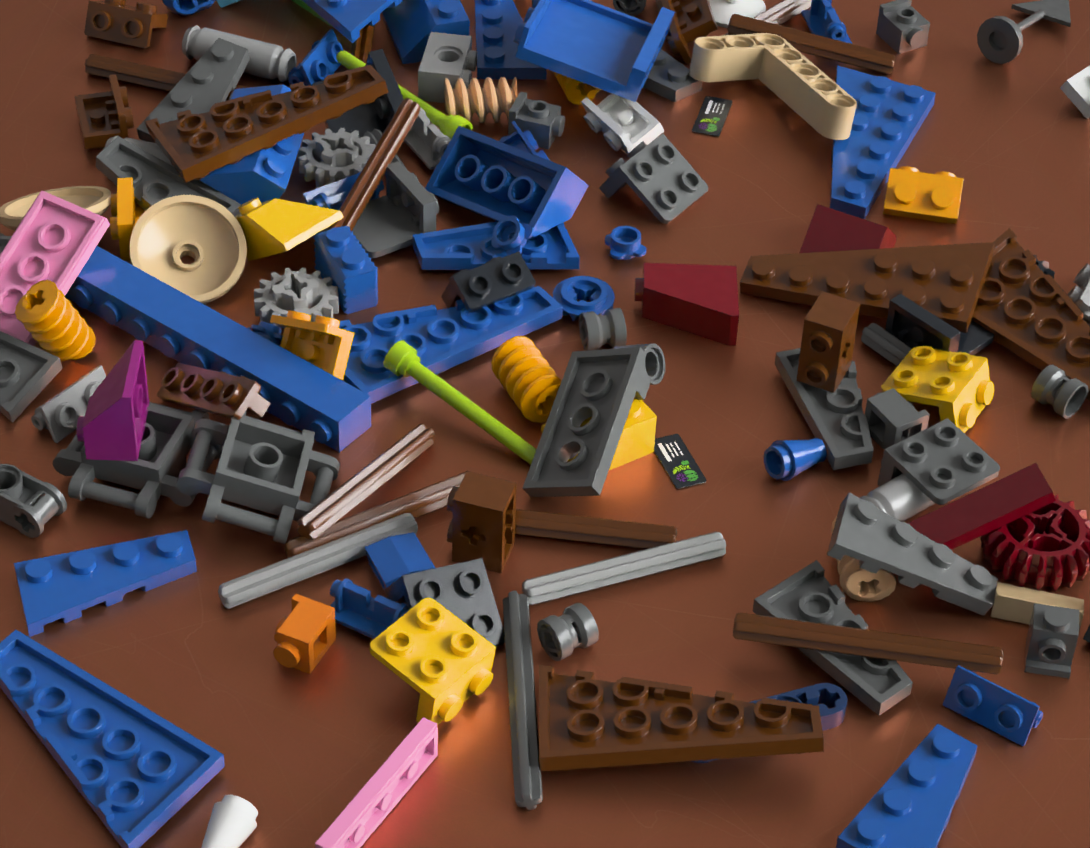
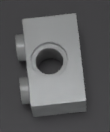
M438 32L430 33L418 70V97L423 101L445 103V78H448L452 88L455 87L458 78L463 79L466 88L469 87L472 79L471 71L475 72L477 66V51L472 50V36Z

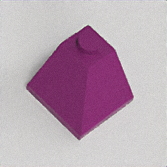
M142 340L133 341L89 398L85 416L78 417L77 440L78 442H84L86 459L138 461L149 408Z

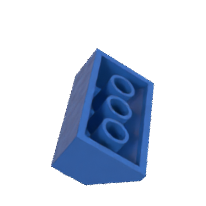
M404 0L398 6L386 8L380 13L402 64L422 61L431 32L470 36V20L460 0Z
M284 84L234 89L229 100L271 90L273 96L289 92L291 89ZM304 133L292 135L277 142L271 148L261 149L243 157L241 161L235 164H227L209 172L200 181L240 204H244L257 197L261 203L275 198L279 199L286 191Z
M458 126L425 189L436 197L497 222L514 215L521 224H530L533 227V237L571 219L589 185L565 166Z

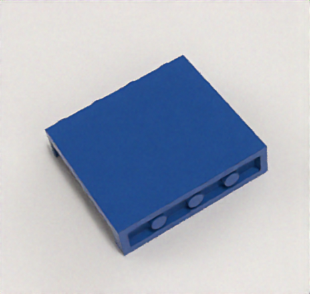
M534 0L533 6L529 7L524 21L520 22L513 42L519 45L515 57L636 102L666 40L675 11L662 7L654 24L590 0Z

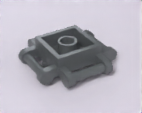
M149 402L138 461L86 459L84 442H78L76 434L68 447L58 452L53 460V467L64 476H72L68 487V495L72 499L84 501L86 498L101 501L135 510L137 516L148 519L154 514L157 501L161 495L170 497L179 506H190L197 494L186 495L180 492L176 482L180 471L186 467V455L193 445L192 430L194 424L199 419H209V413L197 409L193 410V412H188ZM217 443L210 445L203 468L204 472H207L213 460L220 458L223 445ZM97 478L140 489L141 491L138 494L95 483L93 480Z
M245 411L240 420L231 419L229 425L210 419H199L196 421L192 430L193 445L186 467L178 475L176 486L180 492L186 495H196L198 493L209 495L201 520L214 523L216 519L273 536L272 541L285 544L292 520L298 521V519L329 496L332 481L338 477L340 463L330 455L312 450L315 432L306 429L298 432L246 416L247 411ZM217 443L223 445V449L214 475L204 472L203 468L210 445ZM306 470L313 472L316 477L309 503L299 500ZM221 499L277 515L279 519L223 504Z

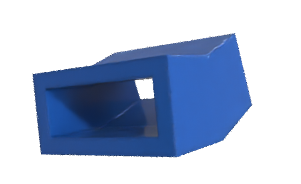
M414 532L389 536L365 547L369 565L384 592L387 587L402 575L435 568Z

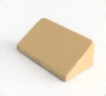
M997 582L991 617L1029 625L1034 603L1078 609L1080 631L1084 615V599Z

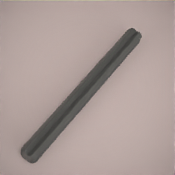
M511 591L508 593V597L503 599L514 794L515 803L518 807H526L528 810L536 809L537 804L543 801L539 760L529 598L526 594H518L517 591Z

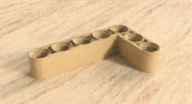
M771 33L708 36L695 39L689 75L692 78L702 82L759 79L822 136L834 140H845L850 137L857 101L784 38Z

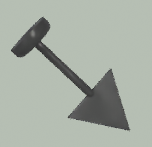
M1040 0L1012 4L1011 9L1030 14L1031 16L1018 24L1006 16L989 18L979 27L977 43L980 51L990 61L999 64L1010 62L1022 50L1023 35L1021 31L1043 18L1068 27L1071 26L1069 0Z

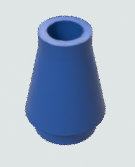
M819 438L810 440H777L765 450L763 456L764 466L772 478L788 481L816 463L823 462L826 459L827 450L824 442Z

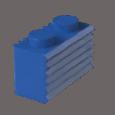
M335 227L317 233L313 237L315 240L313 243L315 245L314 251L316 252L314 255L316 266L314 268L316 271L321 272L322 279L330 277L332 278V286L338 287L339 306L343 312L351 314L377 306L378 268L374 266V262H371V258L368 257V253H365V249L362 248V244H359V240L356 239V235H353V231H350V227Z

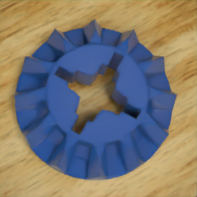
M574 276L556 285L553 291V298L563 306L562 316L570 315L572 321H575L579 318L580 313L593 311L597 315H604L607 309H613L615 294L611 286L603 280L590 276Z

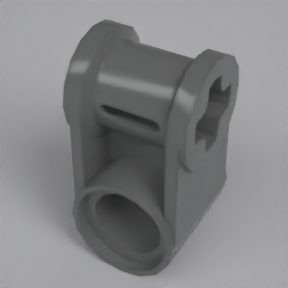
M0 464V521L14 527L27 537L37 538L44 531V525L53 516H60L67 510L66 499L54 485L43 482L21 471L14 465Z

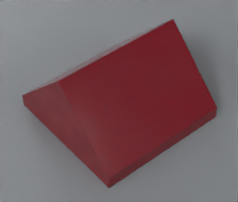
M817 204L799 253L892 248L896 243L897 236L886 226Z

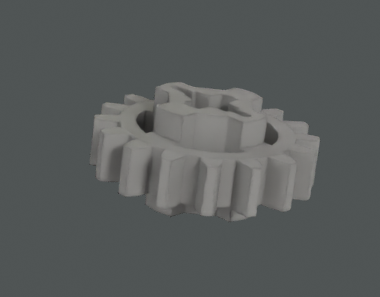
M327 128L325 129V135L314 132L312 133V140L303 139L302 147L299 148V173H305V181L307 182L316 180V187L336 182L360 173L376 145L370 144V137L368 136L359 138V131L356 130L348 133L345 132L344 128H340L338 133H333Z
M304 267L299 272H292L290 268H285L284 275L280 276L278 273L272 272L271 281L261 279L259 281L260 288L254 289L255 316H260V321L270 323L272 315L287 317L288 310L311 315V322H315L316 315L334 319L333 314L339 313L338 287L332 286V278L330 277L321 279V272L318 270L310 275L307 274ZM273 324V325L279 327L280 329H281V328H284V329H285V327H283V326H280V325H277V324Z

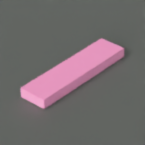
M424 717L419 721L317 840L315 848H360L438 756L437 723Z

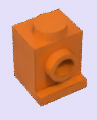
M295 593L291 599L292 612L288 617L284 616L281 618L276 627L274 640L277 642V646L273 650V655L281 665L311 674L336 640L335 608Z

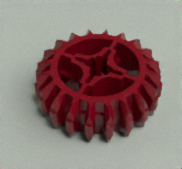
M1057 494L1055 502L981 536L980 541L982 542L981 547L983 548L984 560L990 561L992 571L1003 572L1004 581L1015 579L1019 582L1020 587L1028 584L1033 585L1036 590H1040L1042 586H1048L1054 592H1056L1060 585L1071 588L1076 580L1083 581L1085 575L1090 571V520L1087 519V510H1075L1074 501L1064 503L1059 500Z

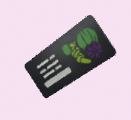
M705 96L692 131L719 136L732 105V100Z
M679 434L655 439L654 452L677 489L707 481Z

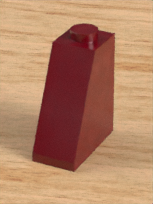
M669 263L643 264V278H635L634 301H642L643 318L725 345L736 346L739 323L736 266Z

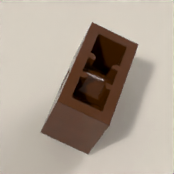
M821 292L804 319L796 381L832 393L836 391L852 363L860 303L827 292Z
M466 471L460 486L452 487L448 498L447 511L453 512V518L448 528L447 542L452 543L453 562L462 563L482 558L486 570L502 573L515 545L516 482Z

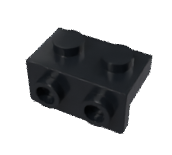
M518 251L503 258L501 256L495 257L474 269H464L455 273L449 278V284L441 297L447 308L455 307V301L462 300L467 311L473 312L532 289L536 281Z

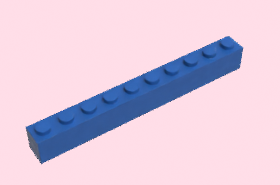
M96 246L65 295L67 299L73 301L79 307L89 310L103 318L107 323L119 327L133 335L137 340H142L161 351L165 356L173 358L180 363L217 372L223 371L229 375L244 376L256 381L261 385L259 395L271 403L266 410L267 412L300 431L306 429L315 432L314 438L317 442L325 444L339 453L372 427L371 396L99 246Z

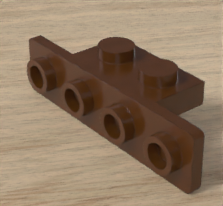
M655 0L659 11L662 7L675 11L668 31L669 37H667V41L674 56L681 54L686 65L691 63L692 58L687 43L699 37H706L709 33L718 29L709 0Z
M177 363L175 367L166 372L161 382L162 386L157 393V396L163 401L234 420H240L245 411H247V414L263 417L271 404L259 395L261 385L254 380L244 376L238 377L223 371L217 372L183 363Z

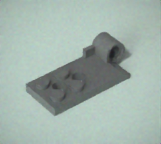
M657 344L620 345L613 349L572 352L523 485V490L530 497L600 496L634 397L638 400H645L649 386L659 384L664 377L665 357L662 349ZM589 417H592L586 425L580 427L584 420H586ZM578 454V456L575 459H573L570 462H567L568 459H572Z

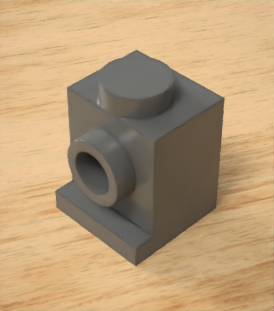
M895 0L881 4L879 8L876 34L898 54L927 46L930 22L911 6L912 0Z
M520 92L509 110L508 136L516 132L511 123L515 121L522 132L526 130L531 132L540 148L549 149L556 136L561 137L563 133L565 116L561 115V106L549 104L542 100L527 99V93Z
M894 388L867 398L865 414L870 437L883 450L928 427L930 414L925 409L918 412Z
M1034 603L1026 637L1024 672L1070 678L1071 664L1079 637L1078 609Z

